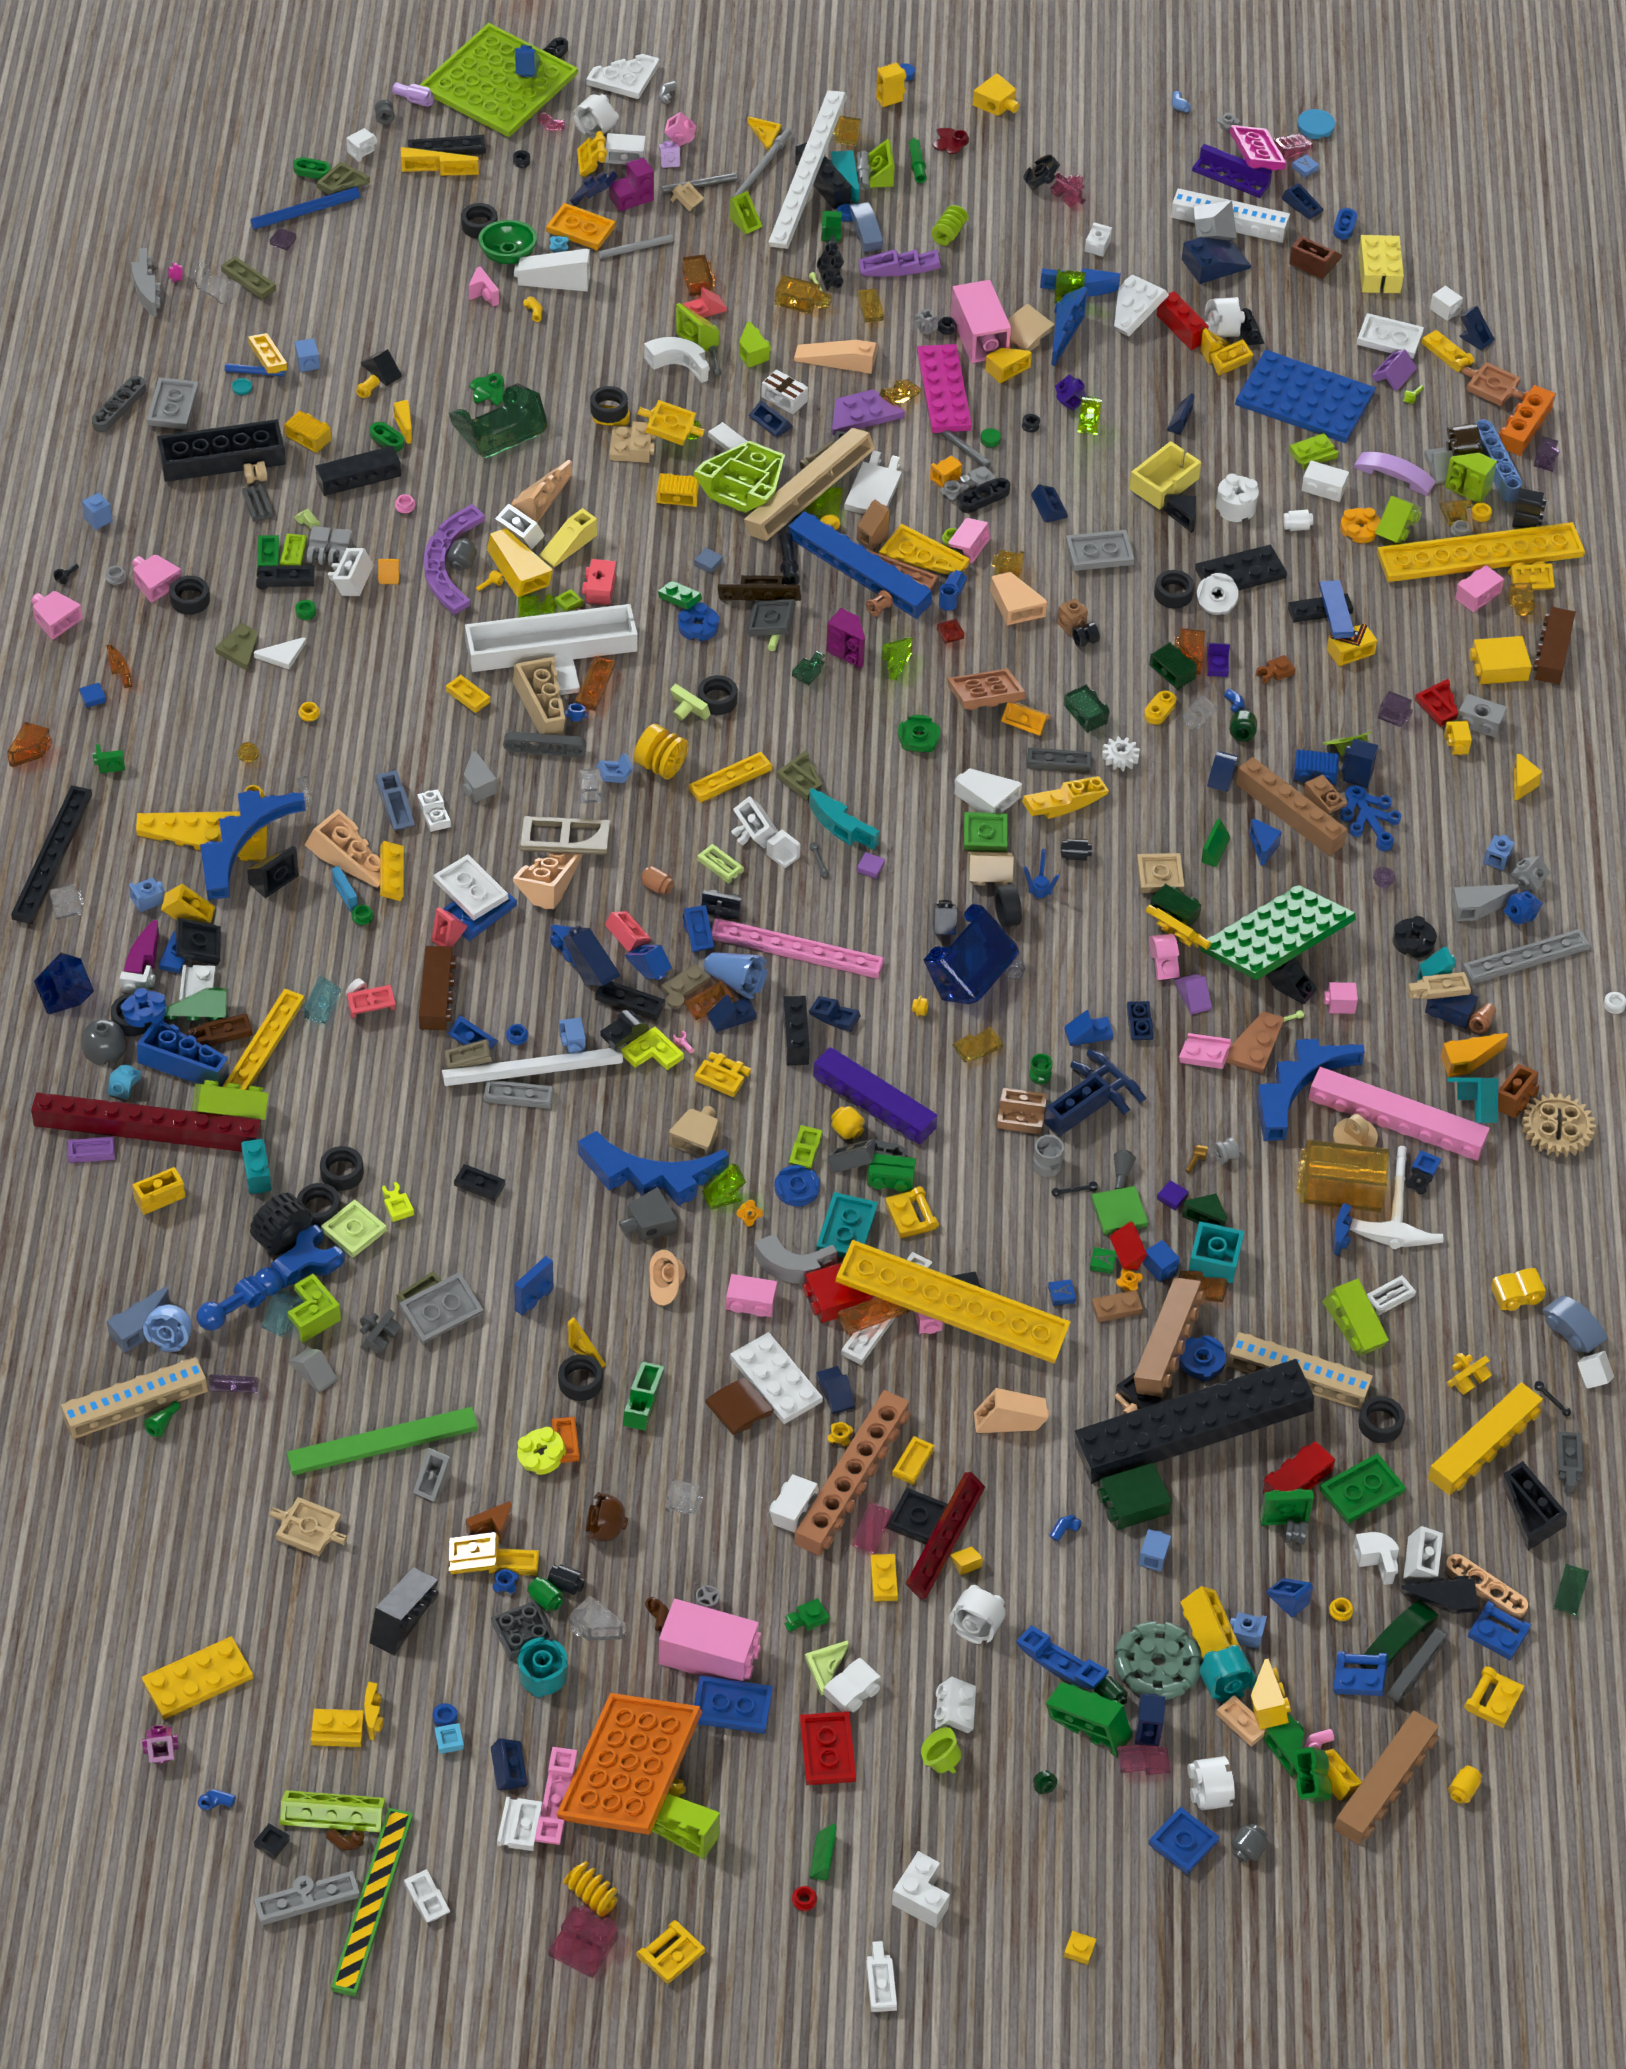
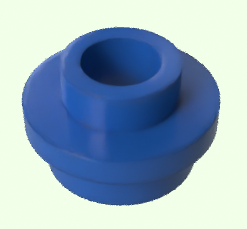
M513 1024L506 1032V1039L513 1045L524 1044L528 1040V1031L521 1024Z

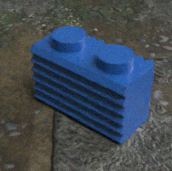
M1297 749L1293 780L1305 783L1324 775L1332 785H1336L1339 754Z

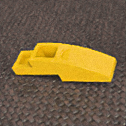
M1096 776L1064 782L1061 789L1024 795L1022 802L1031 816L1045 814L1047 819L1079 810L1107 795L1109 790L1101 778Z

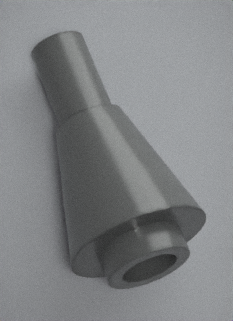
M1120 1150L1114 1154L1115 1174L1117 1177L1115 1190L1124 1188L1125 1180L1136 1160V1157L1128 1150Z

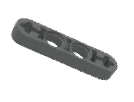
M140 376L130 377L92 416V427L95 431L105 432L110 429L146 391L144 378ZM122 396H129V397H130L129 399H126V400L120 399V397H122ZM110 408L118 409L115 412L108 411Z
M514 731L506 733L503 747L510 752L581 757L585 755L587 746L586 741L581 737ZM530 742H536L539 745H532ZM551 744H558V745H560V746H559V747H555V746H552Z
M1438 1627L1433 1631L1393 1684L1388 1693V1698L1398 1704L1404 1699L1443 1647L1448 1638V1633Z

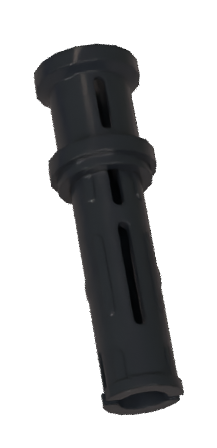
M783 533L780 535L782 556L780 571L783 573V585H798L800 578L797 574L798 564L794 560L793 536L789 535V533Z

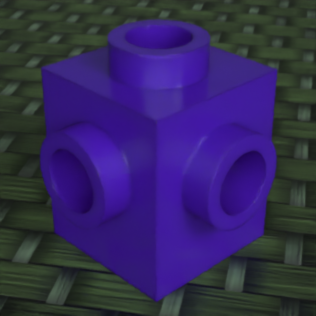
M1069 374L1055 385L1056 397L1061 404L1074 411L1087 400L1084 390L1085 385L1079 378L1076 379Z

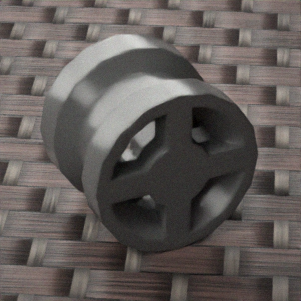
M389 100L378 101L374 106L376 120L380 124L391 123L395 118L392 102Z
M1287 1518L1285 1543L1297 1541L1299 1544L1304 1545L1307 1521L1294 1522L1293 1519Z

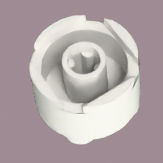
M603 94L600 96L590 95L574 109L575 116H573L575 125L584 135L586 133L592 135L591 139L596 137V132L602 131L603 135L607 133L619 119L618 113L614 111L609 103V99Z
M1231 297L1208 300L1205 307V315H1208L1209 322L1205 323L1209 326V330L1221 338L1239 337L1241 323L1245 321V314L1243 311H1240L1239 299Z
M1228 474L1218 486L1216 509L1219 510L1220 515L1232 522H1241L1242 519L1247 517L1248 519L1252 518L1256 512L1259 493L1257 482L1247 477Z
M971 1585L969 1589L962 1593L951 1611L949 1622L951 1626L954 1623L957 1627L956 1633L965 1640L976 1644H981L982 1641L987 1640L988 1643L993 1639L1005 1618V1601L1002 1597L992 1595L977 1585Z
M1225 1756L1194 1760L1192 1764H1188V1775L1193 1781V1788L1190 1789L1192 1803H1197L1198 1808L1202 1811L1233 1806L1230 1800L1235 1798L1232 1771H1226L1225 1765H1228L1229 1762Z

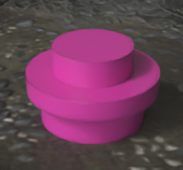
M172 263V266L168 268V278L173 283L182 280V266Z

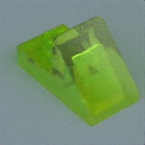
M912 637L899 639L882 646L881 658L889 661L887 668L890 669V679L898 680L912 653Z
M732 1163L702 1191L710 1209L714 1210L742 1201L738 1190L746 1181L739 1166Z

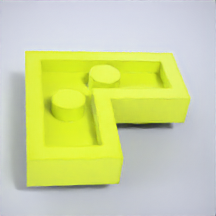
M653 1027L621 1049L623 1057L634 1068L653 1057L668 1070L684 1059V1053L656 1027Z

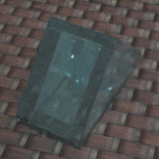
M287 1291L272 1295L262 1328L283 1337L292 1324L287 1312L304 1303V1301Z

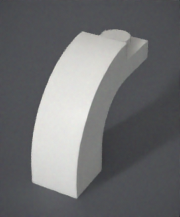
M663 337L644 343V359L653 370L669 364H679L689 368L701 383L708 381L710 367L705 360V350L696 343L677 337Z

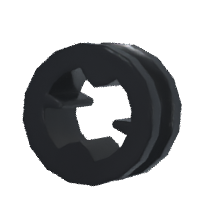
M524 150L516 151L513 154V164L518 168L528 167L530 165V154Z
M1035 414L1024 415L1022 429L1029 433L1036 432L1039 429L1040 418Z

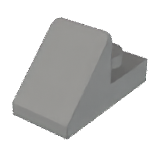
M1444 447L1425 450L1424 453L1433 479L1436 481L1435 484L1445 483L1449 461L1453 456L1452 451H1446Z

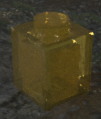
M840 115L833 132L835 134L834 142L857 146L861 131V119Z

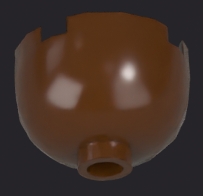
M598 1492L594 1496V1499H598L596 1505H590L588 1511L586 1531H591V1534L587 1536V1539L607 1542L616 1538L621 1530L626 1529L628 1516L625 1515L624 1506L618 1498Z

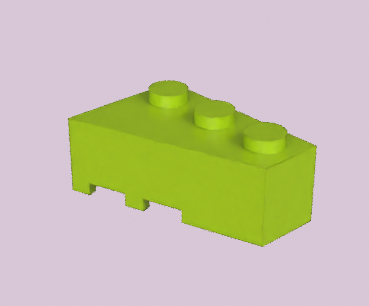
M1359 1278L1335 1287L1322 1301L1349 1342L1351 1349L1355 1351L1358 1357L1382 1348L1389 1341Z

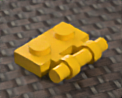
M602 131L596 132L594 139L588 138L577 148L579 173L584 178L597 169L598 160L600 163L606 161V138Z
M711 1051L708 1060H704L694 1074V1081L734 1098L744 1083V1076L740 1074L748 1077L752 1069L746 1067L743 1062H735L728 1059L727 1055L722 1053L716 1054Z

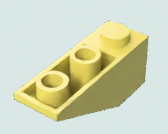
M583 508L567 519L540 553L539 557L553 568L597 536V518Z

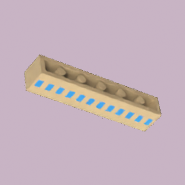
M1238 1332L1230 1352L1228 1367L1250 1374L1297 1359L1313 1395L1361 1410L1370 1390L1372 1375L1361 1370L1345 1367L1340 1363L1323 1360L1318 1356L1299 1352L1293 1348L1277 1345L1272 1341L1256 1338L1251 1334Z
M197 1358L185 1359L175 1365L162 1367L155 1372L139 1375L124 1383L114 1384L107 1389L94 1391L78 1399H71L61 1404L62 1414L73 1440L169 1406L173 1401L180 1402L208 1392L207 1382Z

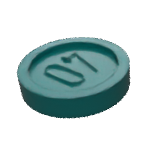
M245 378L237 379L232 383V390L237 395L249 394L252 391V383Z

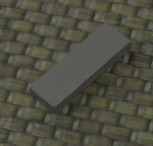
M1028 747L1027 768L1090 773L1092 752Z

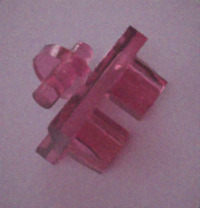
M1059 172L1055 175L1056 182L1050 188L1053 195L1060 197L1064 192L1067 193L1063 200L1069 207H1072L1077 202L1082 205L1086 201L1082 197V190L1085 187L1082 184V176L1075 175L1072 177L1070 175L1068 178H1065Z

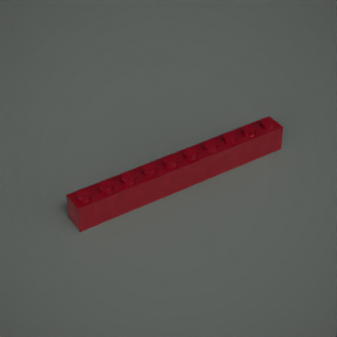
M36 1092L31 1108L33 1124L36 1127L242 1152V1142L262 1138L260 1119Z

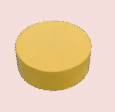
M1477 503L1472 507L1471 516L1475 521L1487 522L1491 519L1492 508L1488 504Z

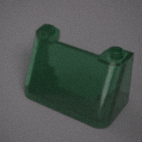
M516 383L506 388L503 392V406L472 420L469 412L464 409H457L449 413L450 420L478 455L487 458L538 436L546 430L547 418L540 393Z

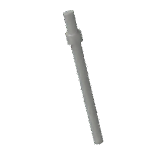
M786 128L781 135L776 137L773 141V146L734 196L747 191L778 150L786 145L787 139L792 134L790 128Z

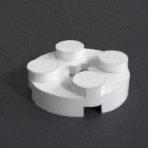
M1214 573L1206 579L1204 578L1197 589L1200 607L1213 615L1228 614L1237 604L1239 597L1238 588L1234 580L1222 573ZM1221 590L1223 596L1216 599L1212 593Z

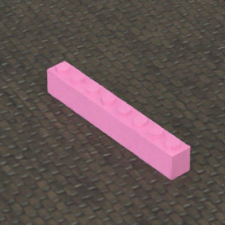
M1322 1067L1319 1068L1310 1088L1308 1100L1328 1106L1339 1112L1350 1115L1358 1114L1366 1121L1375 1123L1380 1127H1386L1402 1135H1408L1424 1143H1430L1444 1150L1463 1155L1466 1158L1478 1161L1488 1138L1489 1127Z

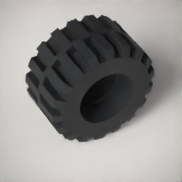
M281 1193L268 1200L255 1214L250 1225L251 1236L271 1255L284 1254L295 1247L298 1234L311 1226L310 1224L313 1220L312 1213L294 1195Z

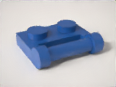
M1488 1601L1467 1637L1511 1661L1529 1633L1532 1624L1527 1621L1523 1623L1496 1608V1604ZM1491 1615L1519 1632L1516 1635L1488 1618Z
M1338 1651L1333 1686L1334 1694L1383 1696L1388 1654L1361 1655L1346 1654V1651ZM1346 1664L1378 1665V1669L1346 1668Z

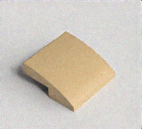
M1029 304L1023 306L1008 319L1011 326L1010 342L1020 350L1031 351L1040 345L1041 338L1055 329L1054 323Z

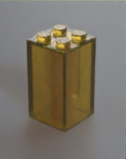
M1307 1140L1306 1148H1301L1300 1161L1298 1163L1297 1175H1299V1180H1297L1296 1193L1300 1194L1299 1203L1339 1208L1345 1203L1352 1206L1351 1209L1381 1212L1387 1188L1389 1149Z

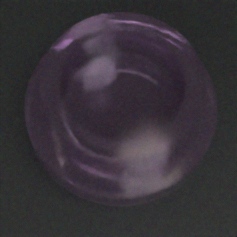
M1380 867L1374 871L1373 879L1377 886L1386 888L1394 882L1395 874L1389 868Z

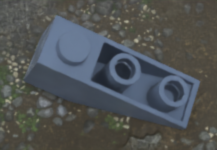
M164 1287L161 1290L154 1291L149 1297L134 1303L130 1308L120 1314H115L107 1321L109 1335L124 1353L145 1341L146 1337L143 1332V1326L154 1309L169 1304L168 1288Z

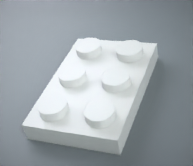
M1367 313L1356 345L1388 353L1405 349L1409 356L1414 359L1424 327Z
M469 855L464 856L433 875L434 882L473 921L508 900V893Z

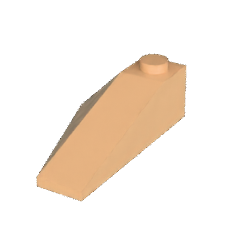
M847 340L801 344L797 346L794 361L872 374L879 343Z
M567 460L522 491L518 498L512 501L511 506L538 523L572 476V461Z
M337 809L313 829L305 846L320 859L335 867L339 866L341 870L378 888L380 886V858L368 848L369 843L366 838H361L357 832L358 827Z
M549 852V856L546 858H537L534 865L522 867L514 876L513 882L533 905L544 909H554L561 901L583 854Z

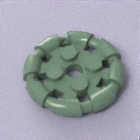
M1156 1621L1143 1622L1133 1626V1630L1130 1633L1125 1632L1119 1640L1115 1649V1654L1117 1655V1658L1114 1660L1115 1667L1122 1682H1126L1130 1686L1129 1689L1140 1696L1141 1694L1154 1693L1166 1697V1700L1174 1699L1185 1694L1186 1689H1192L1200 1677V1662L1203 1661L1200 1647L1194 1638H1190L1187 1635L1188 1632L1175 1624L1169 1622L1158 1624ZM1155 1633L1164 1634V1639L1155 1638ZM1138 1638L1141 1640L1140 1645L1135 1642ZM1179 1642L1184 1645L1181 1649H1179ZM1127 1657H1133L1134 1661H1129ZM1161 1658L1165 1663L1158 1666L1152 1662V1659ZM1183 1662L1190 1663V1665L1183 1666ZM1139 1673L1142 1678L1136 1679L1134 1676ZM1177 1677L1181 1682H1174L1173 1679ZM1153 1685L1162 1686V1688H1156Z

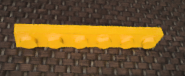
M284 988L223 1087H227V1083L240 1084V1089L249 1090V1087L253 1085L305 1002L304 995Z

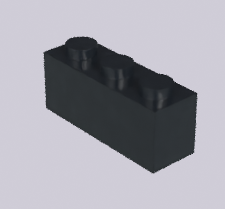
M783 996L786 1065H809L810 1046L806 996Z

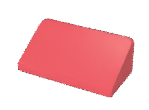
M627 911L610 913L605 926L628 952L651 941L648 934Z

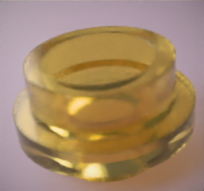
M245 742L240 745L237 751L238 758L243 762L255 761L259 756V750L255 744Z

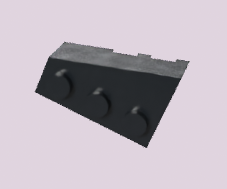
M1524 1461L1504 1473L1503 1487L1528 1551L1566 1527L1567 1512Z
M413 1567L376 1606L369 1643L395 1656L429 1605L433 1604L438 1596V1590H436L438 1579Z

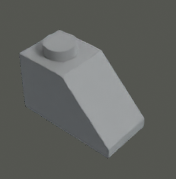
M476 751L471 753L464 772V784L462 785L466 796H470L475 803L497 793V779Z

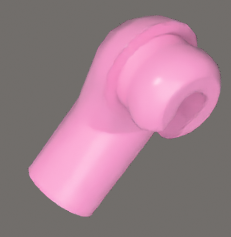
M1327 1729L1309 1735L1304 1748L1313 1747L1321 1750L1322 1744L1334 1741L1333 1731Z

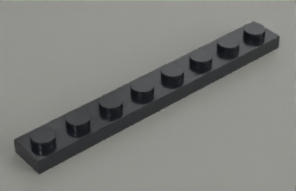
M70 786L11 913L12 920L29 924L34 923L92 797V789Z

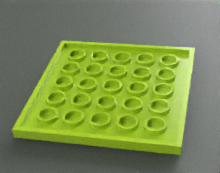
M488 23L426 78L420 86L429 88L434 99L510 137L578 75V68ZM521 45H528L535 49L540 56L537 77L517 76L515 48H520Z

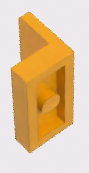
M1007 703L1001 722L1042 736L1046 721L1051 720L1052 715L1020 703Z

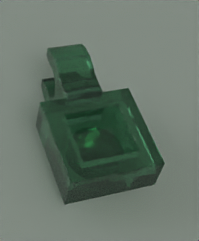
M817 651L810 660L803 658L792 670V677L809 686L821 673V667L825 664L822 659L825 655Z

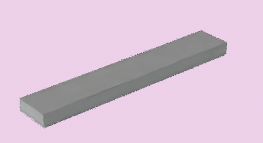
M1581 929L1464 963L1462 969L1470 983L1476 984L1589 950L1590 944Z

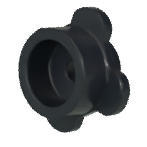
M1419 1168L1412 1169L1410 1179L1406 1180L1407 1188L1417 1190L1419 1194L1426 1193L1428 1183L1432 1182L1431 1174L1421 1172Z

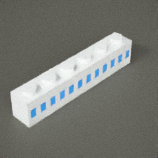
M1178 188L1172 203L1171 218L1195 223L1194 206L1232 200ZM1232 201L1236 233L1283 243L1288 229L1290 213Z

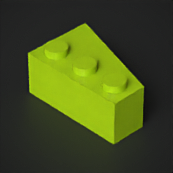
M205 1080L204 1084L195 1083L192 1110L265 1120L269 1093L263 1092V1087L250 1086L249 1090L240 1089V1084L227 1083V1087H220L217 1081Z
M668 1793L652 1831L704 1860L720 1837V1812Z

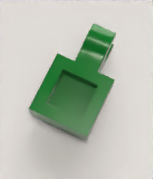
M816 1598L797 1606L796 1612L786 1615L787 1622L784 1625L789 1632L803 1625L808 1631L829 1622V1615L820 1600Z

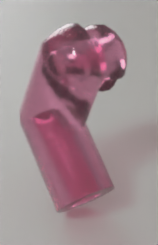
M541 113L538 117L539 123L547 130L565 129L564 119L554 120L547 113Z

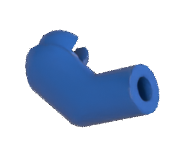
M1227 689L1224 697L1233 703L1230 710L1234 713L1244 710V698L1232 689Z
M212 1789L199 1797L198 1806L202 1810H210L220 1804L232 1808L235 1804L236 1796Z

